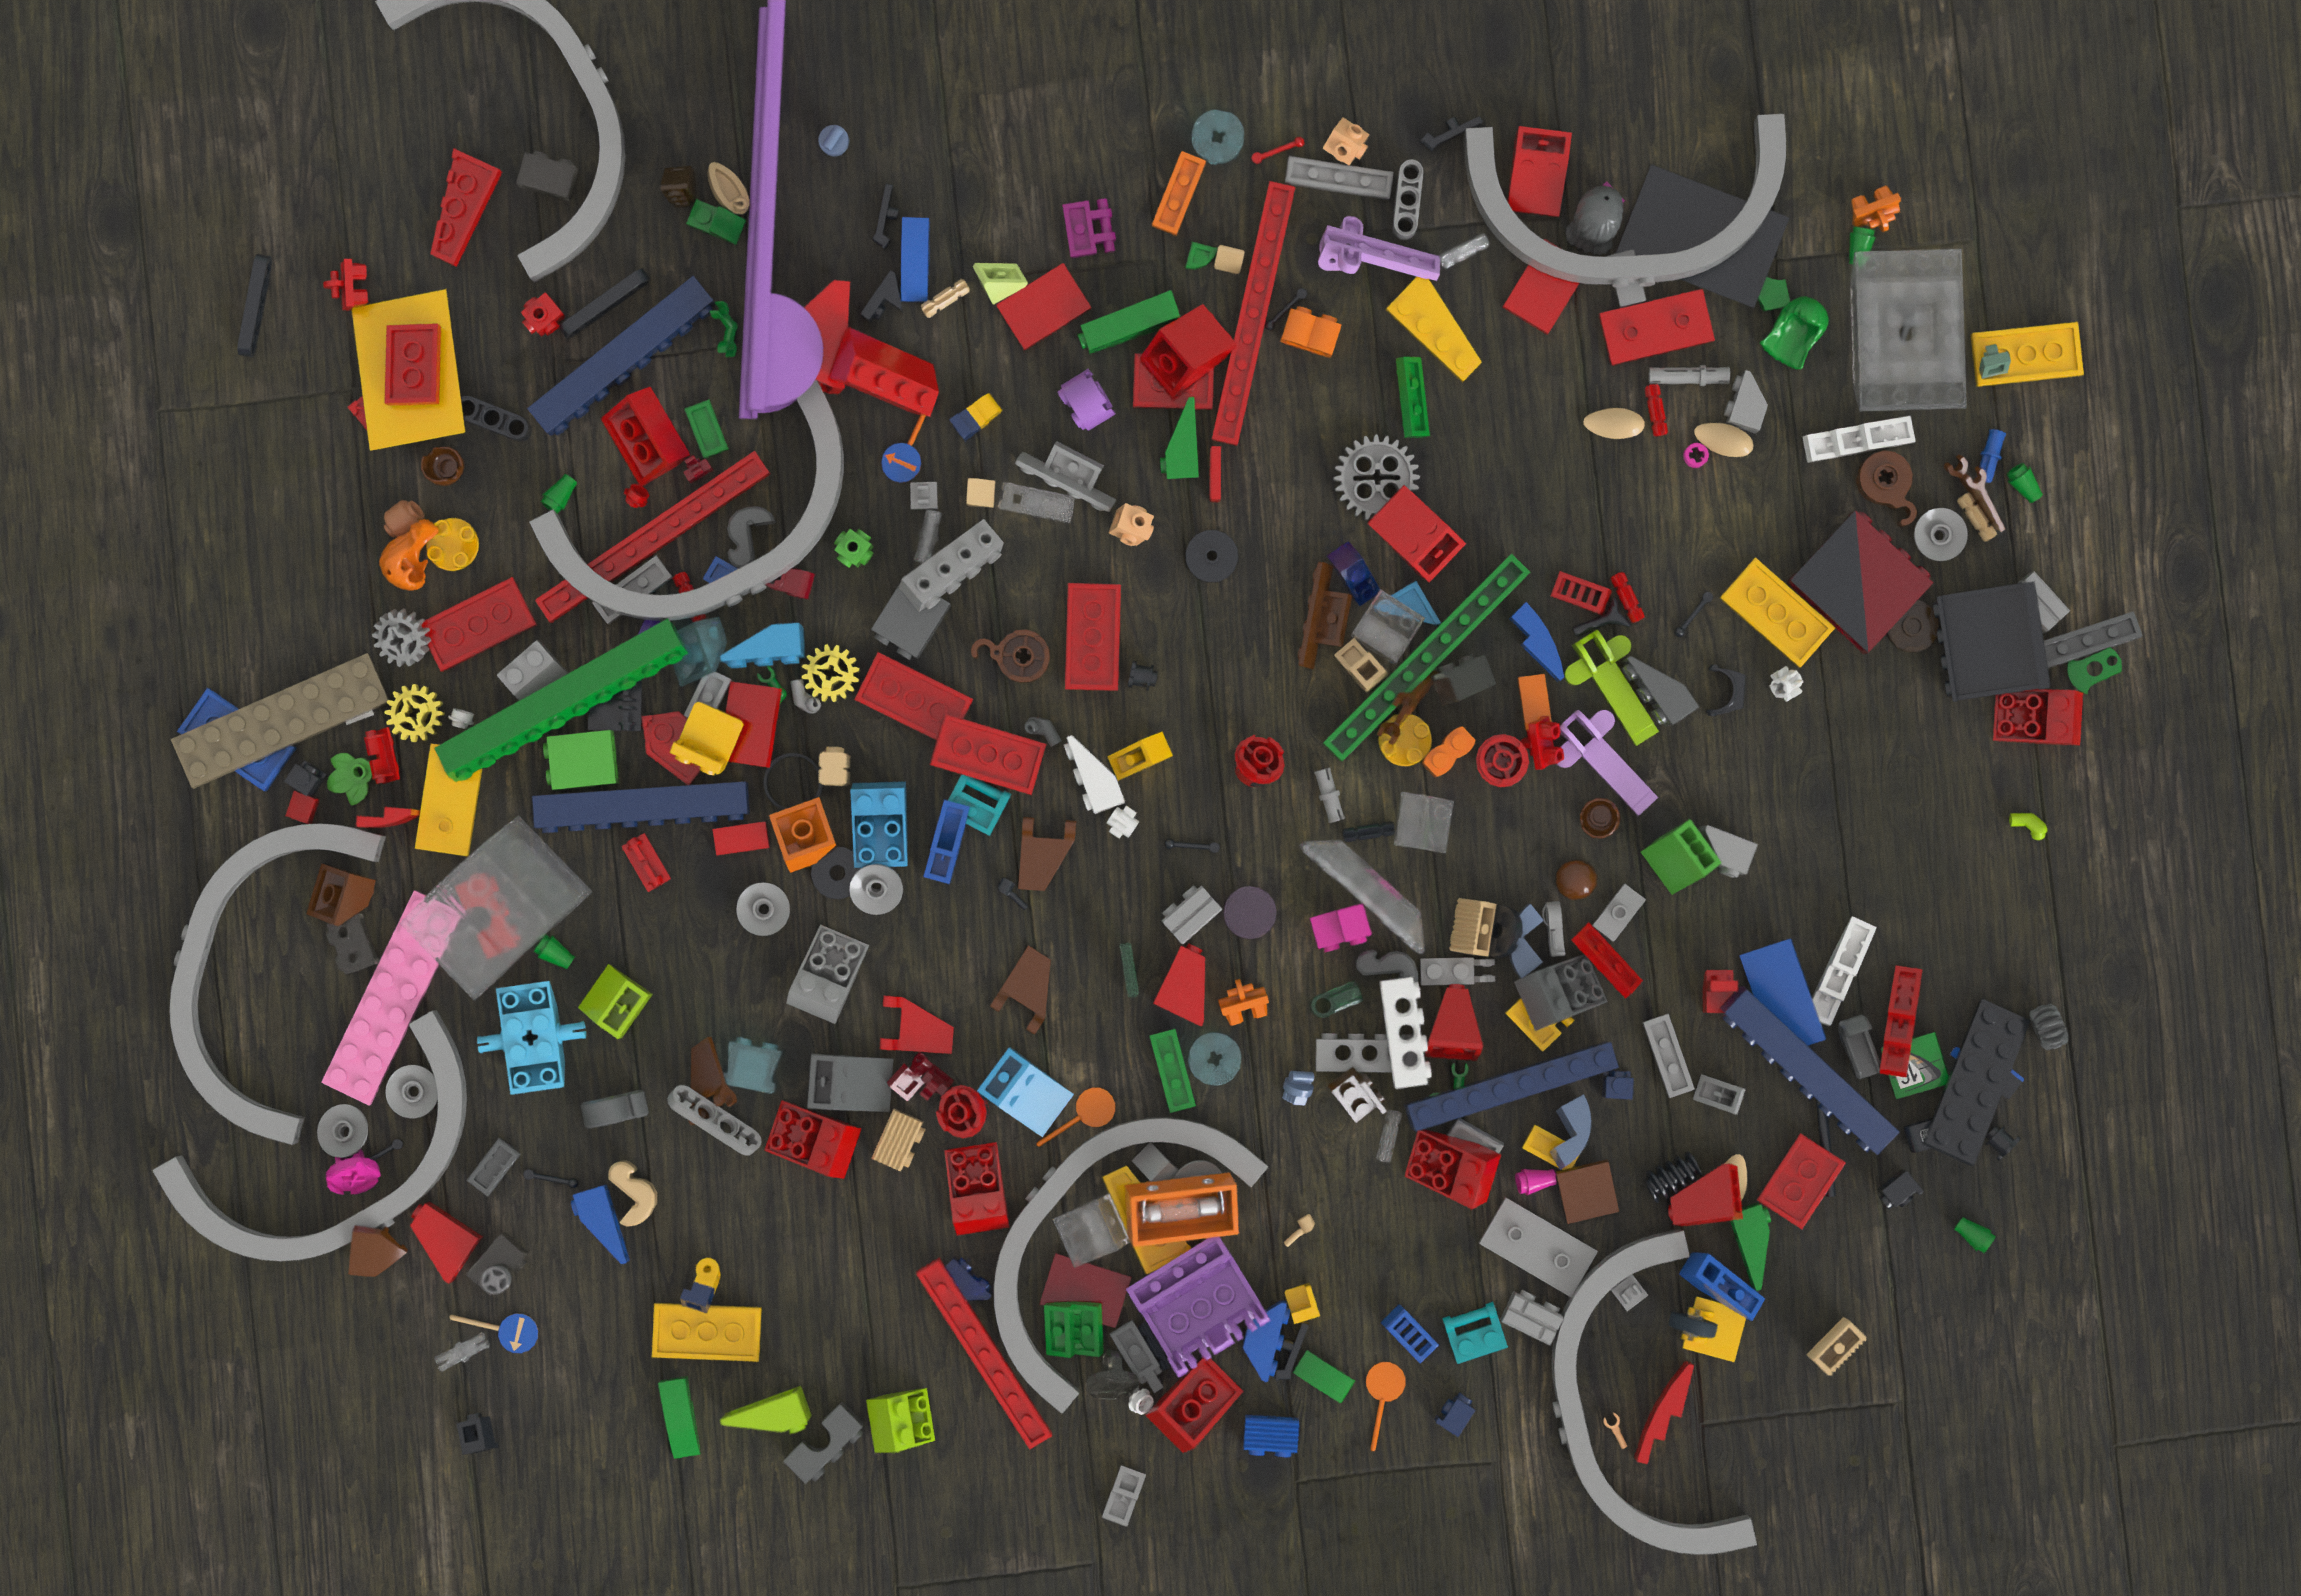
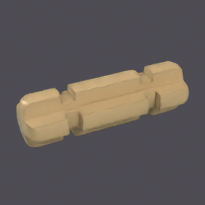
M961 279L954 283V287H948L932 297V301L928 300L923 303L921 309L927 317H931L937 313L936 310L944 309L958 300V296L962 297L969 293L970 289L967 283Z
M1966 493L1957 500L1961 508H1965V514L1975 529H1979V535L1983 541H1989L1997 535L1993 526H1989V520L1979 505H1975V499L1971 493Z

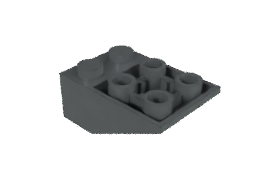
M1632 656L1621 661L1624 665L1621 668L1622 672L1629 681L1634 680L1639 687L1636 690L1638 696L1644 703L1649 702L1653 708L1651 714L1659 725L1664 724L1665 727L1674 725L1699 708L1684 684Z
M1585 954L1536 971L1514 982L1535 1031L1608 1002L1593 966Z
M811 1054L808 1108L890 1112L891 1088L886 1082L893 1075L894 1059Z

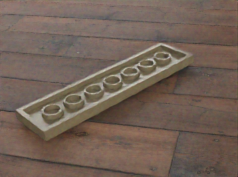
M366 653L172 738L171 741L188 781L194 789L386 705L389 698L370 655Z

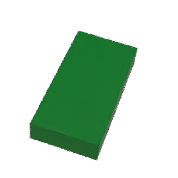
M710 400L685 408L686 415L704 459L729 450Z

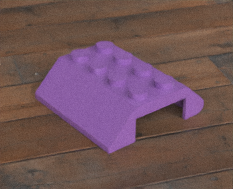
M1220 1236L1204 1240L1126 1289L1179 1377L1189 1371L1185 1364L1186 1360L1192 1369L1197 1366L1196 1360L1191 1353L1198 1348L1201 1355L1208 1360L1212 1356L1207 1347L1210 1346L1216 1355L1235 1343L1230 1335L1231 1332H1233L1237 1340L1242 1339V1332L1237 1326L1240 1322L1245 1320L1247 1327L1253 1332L1257 1329L1253 1321L1254 1318H1256L1260 1326L1271 1321Z

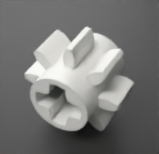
M1785 666L1771 674L1773 681L1769 687L1776 698H1784L1787 702L1802 693L1799 687L1802 685L1803 680L1797 670H1789Z
M1128 806L1124 810L1117 807L1107 821V824L1112 827L1109 832L1119 839L1122 834L1129 838L1140 822L1134 818L1137 812Z

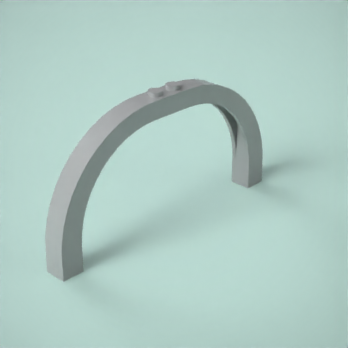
M546 0L375 1L388 25L393 30L430 10L448 4L486 2L513 9L536 22L557 43L592 106L599 132V163L592 188L585 202L572 219L558 232L517 256L533 282L540 280L572 261L586 249L606 224L621 189L625 165V142L621 120L616 105L605 85L609 80L601 67L596 69L592 60L596 57L588 44L583 46L570 24Z
M1784 114L1758 115L1754 121L1755 177L1749 198L1734 221L1718 235L1703 244L1676 253L1592 257L1565 251L1538 237L1520 221L1504 197L1495 167L1493 127L1466 128L1464 145L1467 178L1473 199L1486 225L1510 252L1528 265L1548 275L1570 282L1612 284V287L1615 288L1626 287L1628 283H1639V286L1655 285V282L1678 280L1713 268L1736 253L1758 230L1775 201L1784 174L1786 160Z
M814 380L812 385L796 398L808 421L815 442L817 470L812 496L805 513L791 534L766 555L708 585L692 591L673 595L641 594L616 586L595 573L579 555L559 515L552 510L530 521L547 557L558 572L590 600L606 609L637 619L653 621L669 619L673 621L692 618L709 613L725 605H728V607L734 606L743 600L742 596L750 592L754 595L765 590V584L788 572L814 548L833 517L841 493L844 474L842 439L837 420L819 382Z
M331 824L298 825L264 835L238 850L216 871L203 889L195 905L189 925L186 924L183 929L181 939L184 940L182 950H178L174 959V965L177 967L170 998V1023L178 1057L187 1076L202 1097L225 1118L252 1133L293 1145L299 1141L305 1117L265 1106L241 1093L221 1074L205 1047L198 1019V997L203 972L221 913L234 891L248 876L278 857L298 851L322 849L379 862L386 836L358 828Z
M437 1010L431 1011L409 1024L425 1052L435 1077L438 1094L437 1123L434 1136L424 1159L416 1171L397 1190L328 1230L305 1236H275L249 1229L235 1222L219 1210L205 1195L181 1155L152 1170L175 1209L186 1222L213 1243L246 1257L271 1261L301 1260L336 1250L351 1242L352 1231L355 1225L374 1229L379 1227L380 1230H383L385 1226L393 1225L395 1223L393 1218L415 1205L442 1177L457 1150L466 1118L467 1093L463 1065L457 1047Z
M1150 1117L1128 1121L1106 1129L1085 1141L1057 1169L1052 1166L1042 1178L1046 1181L1040 1189L1034 1187L1025 1198L1028 1204L1016 1218L1007 1234L996 1268L994 1283L996 1320L1004 1346L1019 1373L1039 1395L1059 1412L1063 1413L1080 1390L1052 1367L1036 1349L1024 1326L1018 1302L1017 1283L1022 1255L1033 1232L1086 1169L1104 1156L1134 1144L1168 1142L1195 1148L1217 1159L1252 1187L1268 1168V1165L1233 1137L1203 1123L1181 1118Z
M1676 1229L1644 1237L1620 1247L1596 1264L1581 1280L1562 1311L1564 1318L1554 1337L1552 1379L1556 1402H1552L1555 1417H1560L1563 1428H1558L1561 1443L1567 1444L1572 1464L1580 1481L1594 1502L1615 1524L1634 1537L1662 1549L1688 1554H1715L1757 1545L1751 1518L1748 1515H1742L1704 1524L1672 1523L1647 1515L1623 1500L1607 1483L1595 1460L1576 1380V1359L1580 1337L1592 1311L1609 1290L1620 1281L1642 1269L1690 1257L1684 1231Z

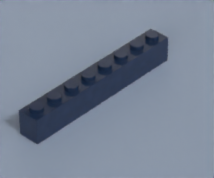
M692 276L527 409L550 436L553 434L556 436L560 435L569 427L567 423L575 417L577 419L583 417L590 410L588 406L593 402L597 401L599 403L610 394L609 390L616 384L621 386L628 381L633 370L637 367L642 369L652 360L650 357L657 351L662 353L672 345L671 340L678 334L683 336L693 328L692 323L698 318L703 320L708 317L710 311L714 310L712 307L716 305L697 279Z
M748 782L532 796L534 828H542V833L558 832V827L567 826L568 831H583L584 825H595V830L611 829V823H621L622 828L638 827L637 822L648 821V826L664 825V820L674 819L675 824L691 823L690 818L701 817V822H716L717 816H728V821L744 820V814H750Z
M1743 985L1720 1007L1725 1013L1722 1018L1733 1029L1738 1025L1744 1031L1741 1036L1750 1045L1754 1046L1757 1043L1763 1049L1760 1054L1771 1064L1775 1061L1783 1067L1780 1072L1790 1082L1796 1079L1801 1084L1799 1090L1810 1100L1814 1096L1821 1103L1818 1107L1828 1117L1834 1114L1840 1120L1837 1125L1847 1135L1853 1132L1858 1137L1856 1143L1867 1153L1871 1149L1878 1155L1899 1133L1884 1116Z
M1605 1041L1404 1104L1411 1130L1419 1131L1619 1067L1611 1042Z

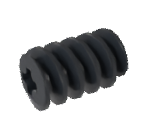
M1689 1151L1684 1153L1685 1161L1679 1156L1675 1157V1165L1669 1160L1666 1161V1170L1660 1165L1656 1166V1175L1651 1170L1646 1171L1647 1180L1644 1177L1643 1180L1656 1203H1659L1658 1194L1661 1193L1667 1199L1669 1198L1668 1189L1677 1194L1679 1184L1685 1189L1688 1187L1687 1180H1691L1694 1183L1697 1181V1175L1703 1177L1696 1160Z

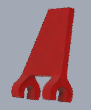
M883 995V1007L901 1008L899 1039L880 1038V1049L952 1054L954 1027L903 997Z

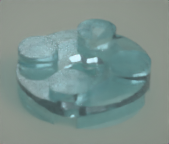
M1211 110L1204 113L1197 119L1192 130L1193 148L1201 159L1206 160L1212 165L1230 162L1238 156L1244 145V129L1240 120L1232 113L1219 110ZM1213 131L1225 134L1222 138V143L1212 142Z
M1210 1032L1195 1040L1190 1048L1188 1063L1193 1075L1204 1084L1223 1085L1231 1081L1240 1070L1241 1052L1232 1038L1225 1034ZM1215 1051L1216 1055H1222V1059L1219 1060L1220 1065L1216 1067L1213 1063L1209 1064L1207 1062V1059L1210 1058V1053Z

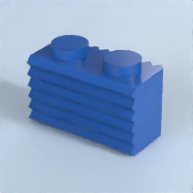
M1245 1415L1244 1450H1249L1248 1454L1262 1456L1265 1454V1451H1273L1275 1456L1291 1457V1453H1297L1299 1419L1296 1417Z

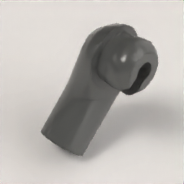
M1031 717L1024 724L1027 733L1044 735L1050 747L1062 741L1049 719Z

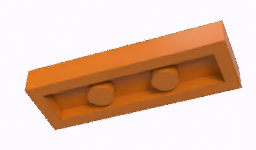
M1181 151L1152 223L1153 227L1177 236L1206 160Z

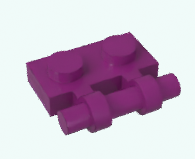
M1107 199L1097 200L1098 210L1090 211L1089 201L1063 204L1071 258L1096 255V244L1099 243L1104 244L1105 253L1115 252L1114 241H1116L1115 232H1112L1110 218L1113 216L1112 210L1108 208ZM1092 220H1100L1102 233L1094 234Z

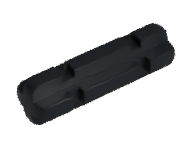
M1392 821L1382 822V825L1376 823L1357 826L1356 829L1354 827L1343 829V839L1345 842H1353L1356 839L1381 837L1380 835L1386 837L1395 834V827Z
M1144 1321L1138 1326V1330L1142 1336H1145V1341L1155 1358H1158L1160 1368L1163 1371L1172 1367L1167 1359L1168 1356L1147 1321Z

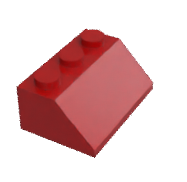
M651 387L627 395L601 418L641 486L677 467L690 456L685 444Z

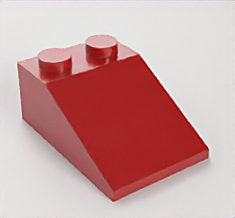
M1202 1356L1196 1362L1197 1366L1193 1369L1190 1368L1145 1415L1182 1453L1194 1449L1243 1393V1390L1211 1358L1206 1360Z

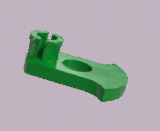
M2111 647L2083 660H2072L2068 663V676L2071 683L2077 690L2087 695L2092 685L2122 672V660ZM2111 656L2118 660L2114 666L2108 665L2109 657ZM2092 662L2101 663L2103 667L2102 673L2098 676L2089 675L2087 672L2088 665Z

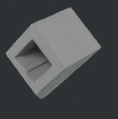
M1745 370L1741 376L1737 375L1732 391L1736 393L1733 401H1728L1724 416H1727L1726 424L1756 434L1760 431L1768 404L1752 373Z

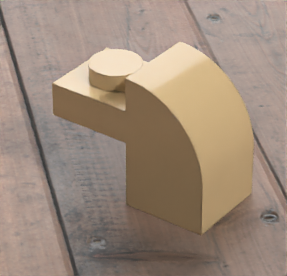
M1355 638L1334 654L1335 658L1348 671L1353 680L1366 693L1370 692L1388 676L1380 663L1370 652L1367 653Z

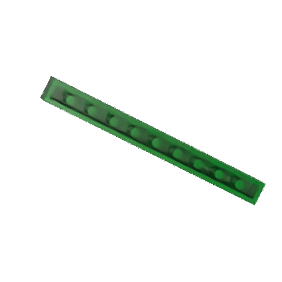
M1510 554L1322 744L1342 762L1396 708L1393 705L1396 696L1401 692H1412L1530 571L1513 554Z
M666 619L434 749L446 774L455 782L464 781L479 769L492 766L497 759L517 752L519 747L524 744L539 740L544 733L551 729L562 727L569 719L584 715L589 711V708L596 704L609 701L614 694L622 690L631 689L641 679L652 677L661 668L679 662L683 656L688 654V651L676 627L669 619Z

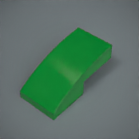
M1308 1350L1293 1372L1339 1403L1343 1402L1355 1382L1354 1379Z

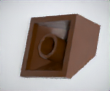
M321 863L306 914L332 925L340 926L369 905L370 899L374 894L376 880Z

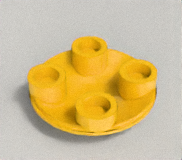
M448 518L437 521L434 525L439 529L438 534L426 543L428 558L436 566L447 571H457L467 567L475 559L478 552L479 540L476 531L469 523L461 519Z
M1410 714L1399 727L1400 736L1394 745L1388 743L1391 738L1388 734H1382L1379 737V747L1382 754L1395 765H1415L1425 758L1431 748L1432 737L1429 726L1421 718ZM1398 715L1392 716L1386 722H1395Z

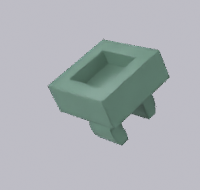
M1996 344L1985 346L1986 352L1983 353L1984 357H1982L1979 367L1981 378L2008 373L2011 363L2008 351L1999 353Z

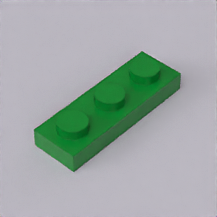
M1421 357L1396 358L1404 438L1428 437L1430 432Z
M1171 1029L1150 1035L1170 1113L1195 1107L1176 1030Z

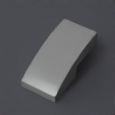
M1121 1465L1101 1518L1127 1527L1146 1474Z

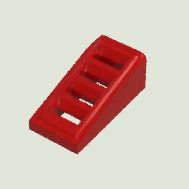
M1560 571L1551 597L1603 615L1612 591L1609 588ZM1566 580L1571 581V583L1565 596L1561 593L1566 583ZM1576 584H1579L1581 586L1576 599H1574L1572 595ZM1590 588L1591 591L1586 603L1582 602L1586 589ZM1598 591L1601 595L1597 606H1593L1592 604Z

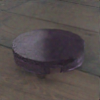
M1252 886L1239 888L1230 894L1225 902L1223 912L1225 923L1231 932L1246 939L1259 938L1269 932L1275 923L1277 913L1271 896L1261 888Z

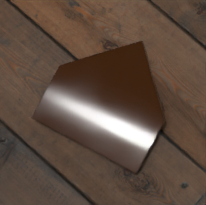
M355 1225L352 1231L348 1275L376 1277L405 1255L408 1249L403 1244L399 1245L388 1233L389 1229L386 1226L383 1230Z

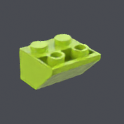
M608 964L578 1008L601 1028L617 1039L623 1038L653 994Z
M927 1388L891 1393L866 1400L875 1453L899 1452L935 1441Z

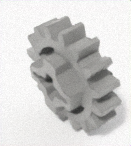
M404 608L399 612L393 609L388 614L385 613L379 618L380 621L374 625L377 631L372 634V637L378 639L374 647H381L382 651L379 654L381 657L384 655L389 656L388 663L397 660L398 667H401L405 662L408 666H411L415 661H420L424 657L423 655L429 651L426 645L431 642V638L426 637L425 634L430 630L421 626L424 622L423 618L418 621L415 619V612L407 615V611Z

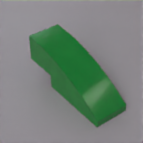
M688 1377L661 1380L658 1384L674 1459L700 1455V1445L693 1401H691Z

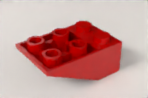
M1518 127L1515 136L1507 201L1513 212L1559 217L1572 133Z
M1405 485L1367 523L1420 577L1428 582L1466 545L1442 519Z
M2032 689L1996 695L1993 741L2080 746L2083 692L2076 690Z
M781 1100L764 1151L823 1175L844 1179L861 1128Z
M1422 1129L1417 1132L1405 1177L1470 1209H1474L1488 1200L1501 1154L1475 1142Z
M997 1142L944 1150L952 1217L956 1234L964 1235L1009 1228Z

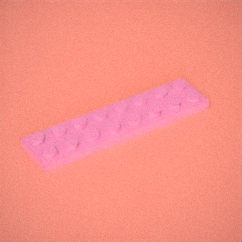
M413 891L321 1083L367 1105L372 1104L464 913L421 892Z

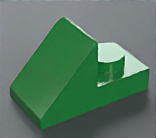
M696 199L686 224L737 245L746 220L723 207L718 206L717 208Z

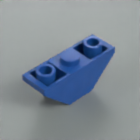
M1283 1300L1265 1309L1271 1320L1268 1323L1260 1326L1256 1318L1253 1319L1257 1329L1252 1332L1247 1327L1243 1341L1244 1351L1262 1381L1268 1382L1269 1376L1274 1377L1278 1361L1273 1359L1275 1351L1281 1350L1284 1335L1280 1334L1282 1324L1287 1325L1291 1309L1286 1308L1287 1302Z

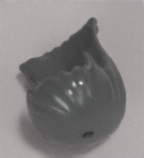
M1596 186L1582 196L1573 221L1566 227V239L1570 246H1576L1577 249L1582 248L1585 253L1591 252L1593 255L1606 254L1612 248V239L1620 228L1623 214L1622 196L1617 189L1608 186Z

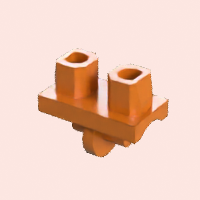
M1887 186L1881 187L1874 192L1876 201L1868 204L1865 196L1862 195L1851 200L1852 223L1855 227L1868 225L1870 229L1879 227L1881 232H1886L1889 230L1888 222L1895 220L1894 214L1900 212L1899 202H1901V198L1898 193L1893 194Z
M1240 979L1235 980L1237 988L1227 990L1228 997L1218 999L1222 1015L1226 1016L1231 1026L1243 1022L1241 1011L1251 1008L1254 1018L1267 1016V1003L1269 1001L1264 987L1254 989L1252 983L1242 986Z

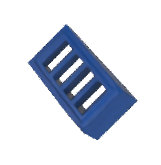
M1397 1305L1381 1321V1324L1419 1363L1439 1346L1401 1305ZM1411 1323L1412 1326L1400 1336L1399 1334ZM1419 1332L1420 1334L1410 1344H1408L1407 1341L1413 1335ZM1426 1339L1428 1342L1416 1352L1414 1349Z

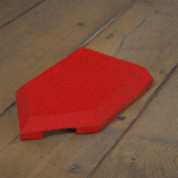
M679 711L641 716L646 754L685 784L690 785L700 773V766L692 762L690 764L682 763L675 759L676 755L670 753L673 743L679 740L688 718Z

